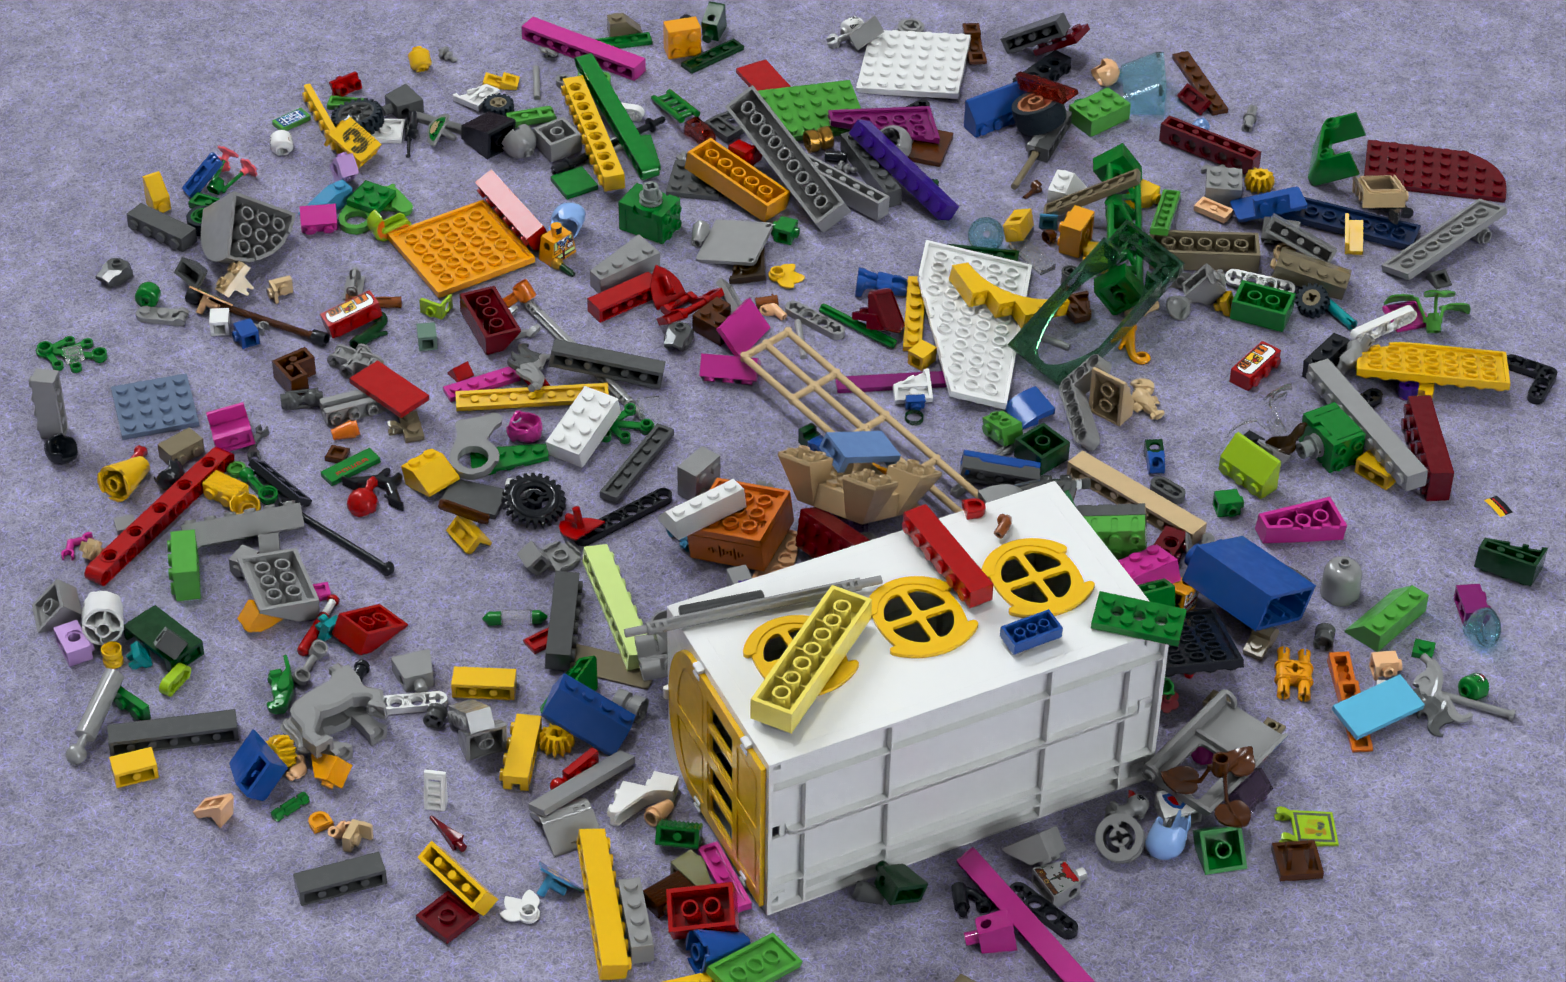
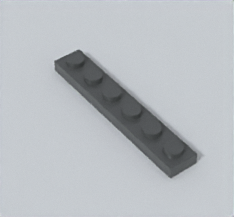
M657 423L600 490V498L617 504L674 436V429Z

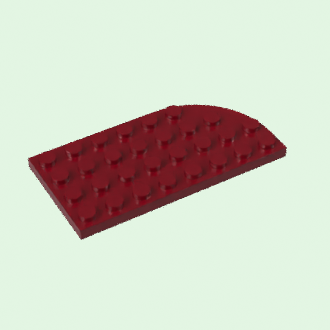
M1379 140L1367 141L1364 176L1391 175L1393 177V175H1396L1406 191L1505 203L1506 181L1504 176L1492 163L1465 150L1457 151L1448 148L1441 149Z

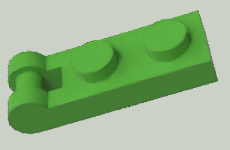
M551 106L506 113V117L516 120L515 128L522 124L534 125L557 119Z

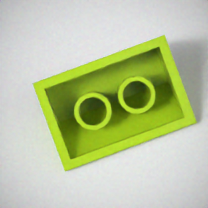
M1237 432L1221 454L1218 469L1223 475L1233 479L1237 485L1246 488L1250 494L1262 499L1277 490L1281 461Z

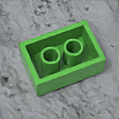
M1109 87L1069 105V111L1072 112L1071 123L1089 137L1095 136L1130 118L1131 103Z
M195 529L170 532L171 540H167L168 552H171V554H168V564L172 567L168 568L169 580L173 581L170 583L171 594L176 595V601L201 599L199 555Z

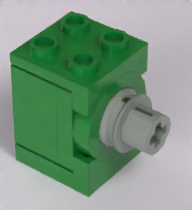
M654 181L645 182L643 185L636 183L618 202L619 229L631 234L641 235L648 240L664 244L666 240L671 239L673 233L679 230L682 225L680 220L682 210L680 198L671 194L667 196L659 190L658 183Z
M1335 402L1303 413L1302 422H1306L1307 426L1305 427L1304 434L1299 438L1300 443L1296 444V450L1301 459L1308 457L1316 459L1319 463H1322V466L1328 473L1341 471L1345 467L1356 465V459L1363 454L1366 433Z

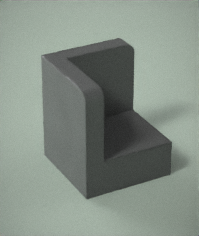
M166 626L153 642L155 647L174 660L178 658L188 644L184 638Z

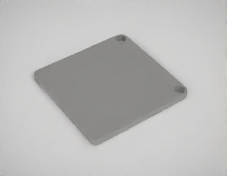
M716 220L696 260L702 263L752 266L757 262L773 230V224L770 222Z

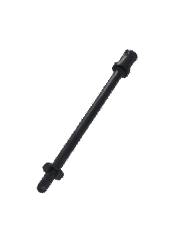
M663 116L655 120L647 118L645 124L638 127L637 130L639 134L648 130L653 133L656 131V126L664 123L666 119ZM617 138L611 140L613 147L620 144ZM584 153L573 159L565 158L563 162L552 166L551 172L553 175L574 169L575 165L589 159V155Z

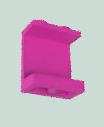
M243 402L206 412L215 447L230 452L256 444Z

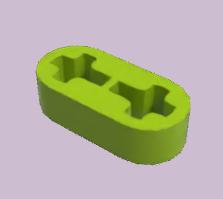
M178 663L162 679L159 685V692L171 697L190 677L191 667Z

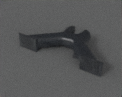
M1406 205L1405 207L1369 208L1389 213L1388 221L1395 225H1398V221L1401 218H1411L1414 215L1413 209L1407 208Z
M385 468L378 475L350 478L342 476V485L353 490L365 488L367 480L374 476L378 480L376 487L386 491L384 497L388 499L389 506L404 511V505L396 487L402 481L401 473L398 472L393 477H387L391 470L390 468Z

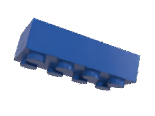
M1048 609L1001 626L1000 637L1014 655L1061 638L1063 627Z

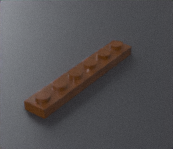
M1188 51L1172 54V59L1190 85L1212 102L1207 108L1210 114L1214 116L1228 113V107Z

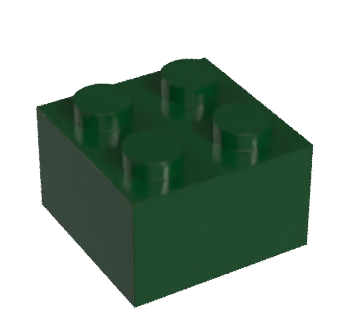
M1043 422L1015 438L1014 456L1017 459L1041 462V476L1069 460L1070 442Z

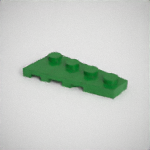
M546 443L496 447L500 455L499 462L488 475L496 474V472L506 469L507 471L522 465L529 466L549 461ZM470 453L471 468L481 467L488 461L487 457L483 454Z

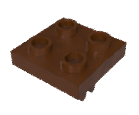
M1315 840L1272 843L1271 851L1280 882L1323 879L1324 871Z

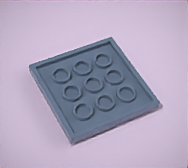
M187 373L111 387L122 440L199 426Z

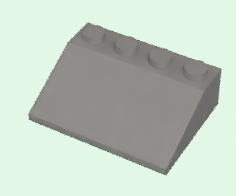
M297 548L237 557L240 569L260 614L297 622L317 618L320 600Z

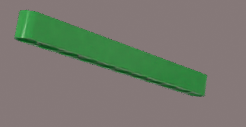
M589 53L575 57V65L580 76L583 75L591 95L640 179L643 181L659 176L660 172L657 162L593 54Z

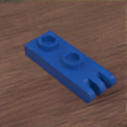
M211 152L184 184L182 189L191 198L197 192L200 193L222 166L223 162L214 152Z

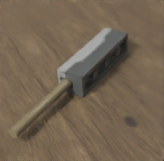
M1066 110L1067 117L1061 126L1045 134L1033 135L1032 140L1028 141L1026 151H1028L1029 159L1011 184L1013 190L1019 187L1036 160L1046 163L1049 161L1071 126V111Z

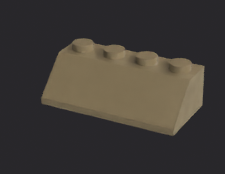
M1282 247L1272 277L1290 281L1299 287L1304 285L1307 287L1308 283L1312 285L1317 283L1318 286L1322 285L1326 289L1329 297L1342 300L1352 270Z

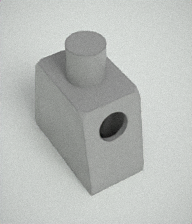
M430 649L391 657L392 671L405 692L415 690L416 693L428 692V687L434 686Z

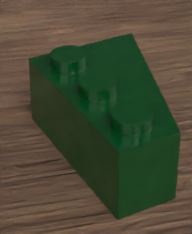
M1484 538L1478 548L1474 567L1484 572L1499 575L1505 579H1511L1522 585L1532 586L1544 566L1548 548L1542 547L1541 550L1529 548L1527 544L1519 547L1510 545L1509 541Z

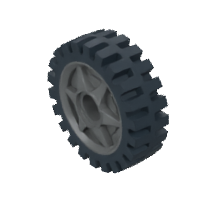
M357 98V101L352 99L350 100L351 102L346 101L344 105H338V108H335L331 113V120L335 127L340 121H346L351 117L371 135L375 131H379L384 124L381 105L378 101H374V99L368 100V98H364L361 100V98Z

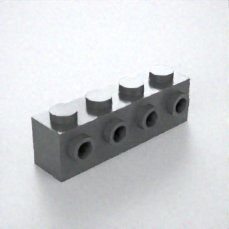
M1064 12L1009 30L1000 40L1007 54L1015 51L1020 52L1024 48H1032L1039 43H1047L1054 38L1065 36L1071 26Z

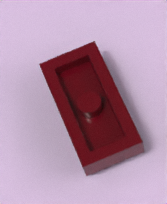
M1188 83L1177 94V97L1199 115H1202L1212 104L1208 98Z

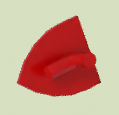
M655 265L651 276L650 288L655 308L660 310V306L683 297L686 292L679 279L672 272Z
M575 506L572 508L573 514L567 513L565 520L560 521L559 529L563 536L576 541L604 524L605 521L594 518H582L580 507Z

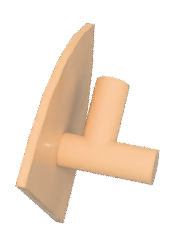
M189 286V288L203 294L196 310L201 315H203L206 307L211 309L220 308V304L209 300L210 297L233 306V304L218 296Z

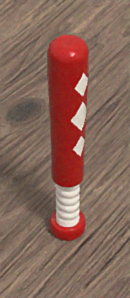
M334 594L328 596V602L323 611L319 613L297 648L299 655L307 656L309 654V649L312 643L317 640L320 632L315 627L320 622L318 617L322 614L329 617L334 606H337L340 602L338 596Z

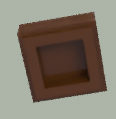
M331 445L325 456V461L339 463L347 459L350 454V448Z

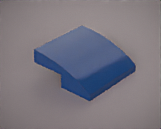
M1036 386L1007 401L1006 409H1004L1007 414L1022 422L1023 429L1037 425L1039 419L1055 414V407Z

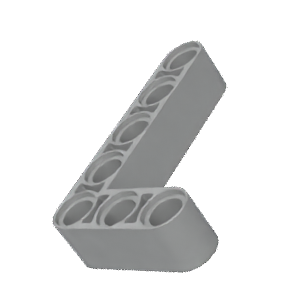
M1098 354L1090 356L1064 378L1059 385V392L1074 440L1089 451H1094L1100 443V437L1086 393L1090 391L1092 369L1096 367L1108 374L1112 369L1111 363Z

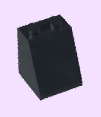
M487 112L461 125V139L488 160L504 151L502 149L504 147L502 141L512 129L515 131L516 120L493 112Z

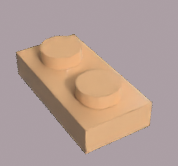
M1204 196L1194 205L1193 210L1223 224L1234 213L1232 208Z

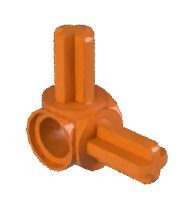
M524 279L517 283L512 289L513 292L504 297L503 300L509 308L518 301L526 303L537 294L528 280Z

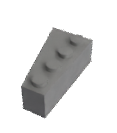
M637 235L590 270V287L597 293H600L648 271L651 273L655 265L660 266V252L641 235Z

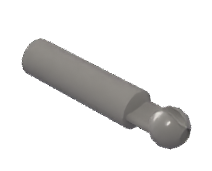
M110 668L104 670L75 731L78 741L66 751L67 761L73 765L81 764L86 759L87 752L85 746L87 742L95 741L124 680V676L117 670Z

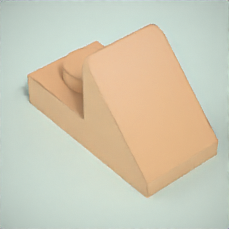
M232 793L205 798L193 813L197 818L211 817L218 827L222 828L233 815L234 796Z

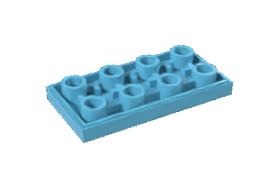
M1399 674L1333 705L1332 711L1355 740H1358L1422 710L1425 704Z

